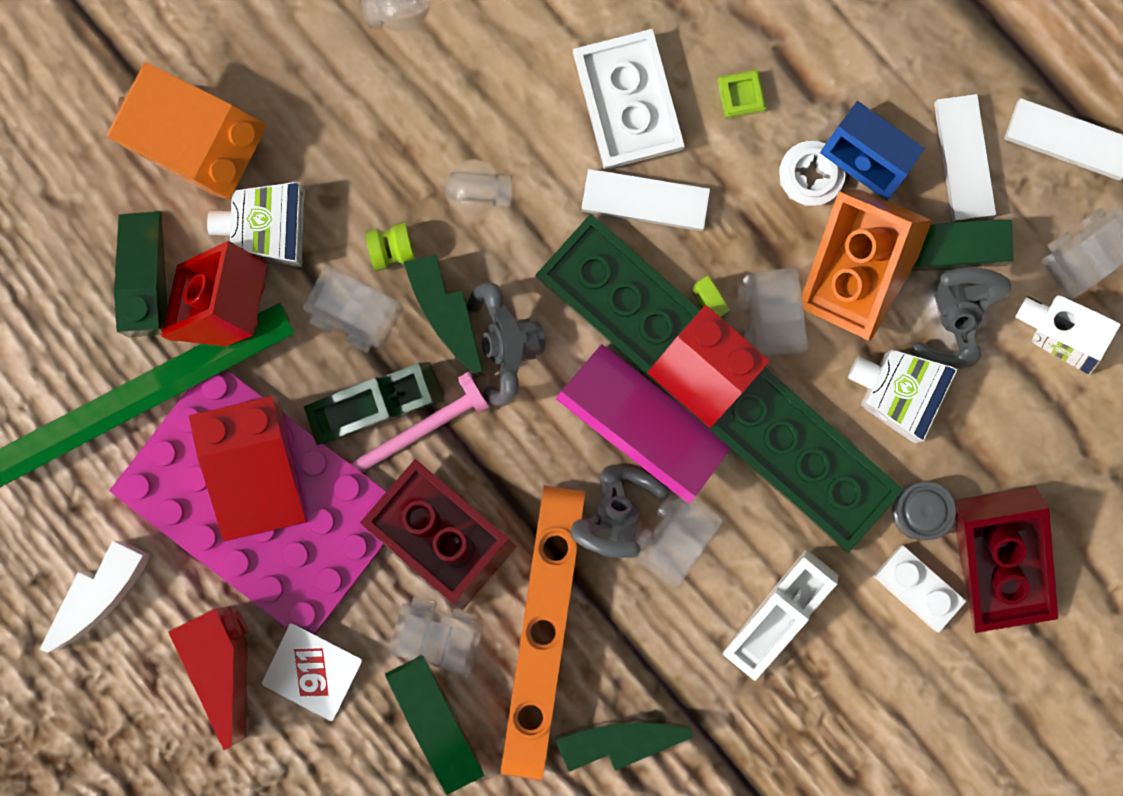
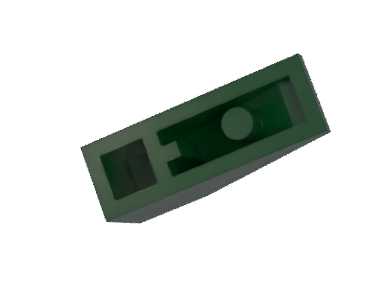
M160 211L119 214L114 282L116 330L128 338L162 334L168 305L162 213Z

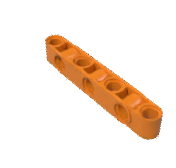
M544 485L501 775L543 780L578 543L571 537V527L575 521L582 519L585 491L549 485ZM560 536L566 540L568 552L563 559L554 561L545 555L543 546L548 538ZM547 620L554 625L556 633L550 642L541 644L533 639L531 628L535 622ZM526 705H534L541 710L543 719L539 725L527 727L520 722L519 711Z

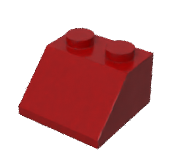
M226 241L178 264L161 337L172 341L227 347L253 336L258 324L257 313L260 298L265 289L264 278L267 262L234 243Z
M705 305L661 355L647 374L705 425L711 428L770 360Z

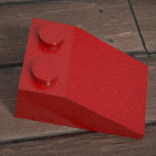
M269 396L188 415L197 458L223 542L307 522L281 402L278 398Z
M230 606L215 608L168 631L216 736L223 750H226L246 738L248 642L244 635L248 634L249 630L242 614L238 610L233 612Z

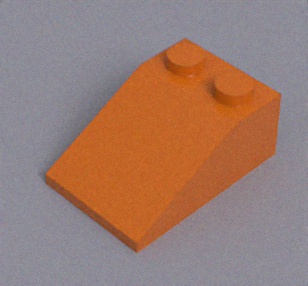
M144 62L106 137L215 197L230 200L267 125L235 106Z
M860 189L839 191L798 308L862 338L872 340L918 260L932 220Z

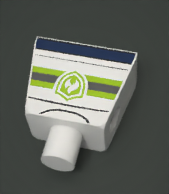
M297 182L236 190L232 194L231 211L209 210L207 217L208 234L230 236V242L263 261L302 268L305 190Z
M1059 295L1056 296L1050 307L1027 296L1015 317L1037 329L1032 339L1035 345L1088 375L1091 374L1102 359L1121 325L1110 318ZM1054 324L1063 325L1067 331L1059 330Z
M890 350L885 353L879 365L858 356L847 378L868 388L861 402V406L907 440L916 444L924 441L957 369Z

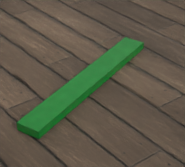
M280 302L257 314L258 324L253 336L227 347L199 344L0 448V487L293 335L295 332L283 305Z

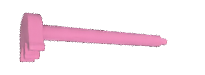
M470 371L458 377L459 383L466 395L350 464L363 473L472 407L479 414L489 409L490 406Z

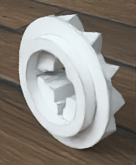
M805 141L793 146L785 154L779 167L780 185L787 193L789 199L795 200L804 207L822 206L838 195L845 181V171L820 154V151L826 144L820 141ZM813 158H815L816 172L823 174V177L827 178L816 179L810 190H808L806 176L800 175V172L795 171L807 170L813 162Z

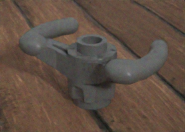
M958 268L943 272L941 282L937 287V293L934 295L941 324L945 330L954 333L960 350L954 353L941 352L930 348L922 342H915L911 346V353L916 357L953 368L975 365L982 356L981 348L978 346L975 338L978 325L981 323L982 316L990 304L1004 300L1009 296L1011 291L1010 280L1002 274L983 268ZM962 333H966L967 340H964Z
M483 282L478 284L471 292L467 308L471 312H478L485 301L493 323L489 325L487 332L482 336L483 351L486 357L492 359L494 364H501L500 390L489 386L484 390L483 396L495 406H506L515 399L519 392L517 373L521 361L534 360L536 355L544 352L545 334L539 322H530L529 318L515 320L503 303L500 287L491 282Z
M609 465L599 474L603 500L599 504L598 510L592 518L575 521L571 527V537L584 548L610 558H634L641 551L639 544L635 542L639 509L635 503L625 498L622 482L636 484L647 489L660 499L666 498L669 495V488L653 475L643 470L628 466Z

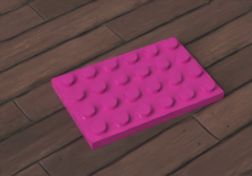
M226 369L185 392L109 492L284 627L288 628L289 624L293 623L316 635L385 545L360 522L387 491L327 445H316L314 436L283 412L307 522L223 542L197 458L188 415L264 398Z

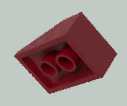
M416 459L413 460L360 522L423 579L461 610H464L517 547L506 535Z
M1033 486L954 500L956 507V538L975 633L1057 620L1058 607L1050 510L1037 487Z

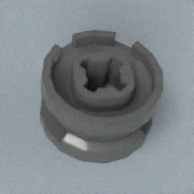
M928 481L910 484L904 488V491L893 502L891 510L893 522L898 530L908 538L919 541L938 539L946 534L954 524L956 516L955 501L949 491L939 484Z

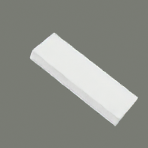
M978 95L937 99L934 102L952 223L992 218L996 215Z
M1022 98L1017 101L1004 140L1119 181L1123 179L1122 134Z
M588 169L581 212L703 231L710 189Z

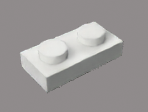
M900 545L873 575L877 581L938 633L966 602L965 599L903 545Z

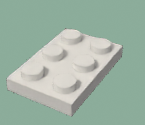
M653 29L573 49V56L604 170L684 150V142Z

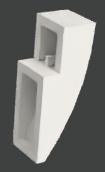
M112 541L96 575L89 571L77 573L40 650L46 653L59 651L100 623L130 591L152 555L126 542Z
M806 549L723 651V655L756 681L807 623L811 613L837 585L839 575Z

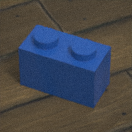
M857 100L822 148L820 154L887 201L908 175L925 148Z

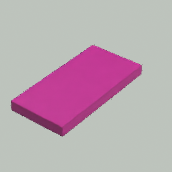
M603 344L597 348L556 398L558 402L688 504L697 496L730 450L728 446L679 403Z

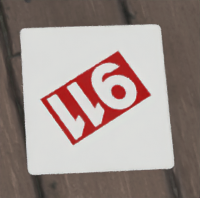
M291 623L269 666L262 685L332 721L362 660Z

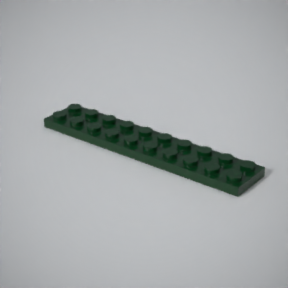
M592 214L582 222L536 273L535 277L728 446L734 454L846 553H849L904 491L766 368L758 374L711 428L705 425L649 376L647 372L700 312V309Z

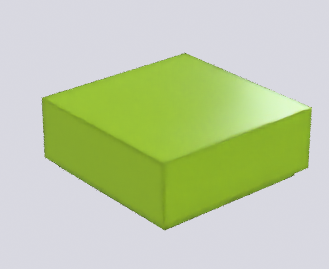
M758 69L718 77L717 83L725 120L764 113L766 111Z
M709 276L695 283L692 292L702 308L707 305L719 317L724 318L727 316L730 309Z

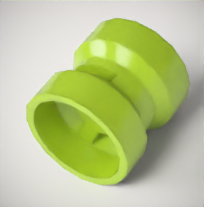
M406 222L393 224L391 229L386 231H380L379 229L365 231L367 247L375 272L387 269L392 263L399 262L404 265L405 261L415 259ZM384 237L388 239L392 257H389Z

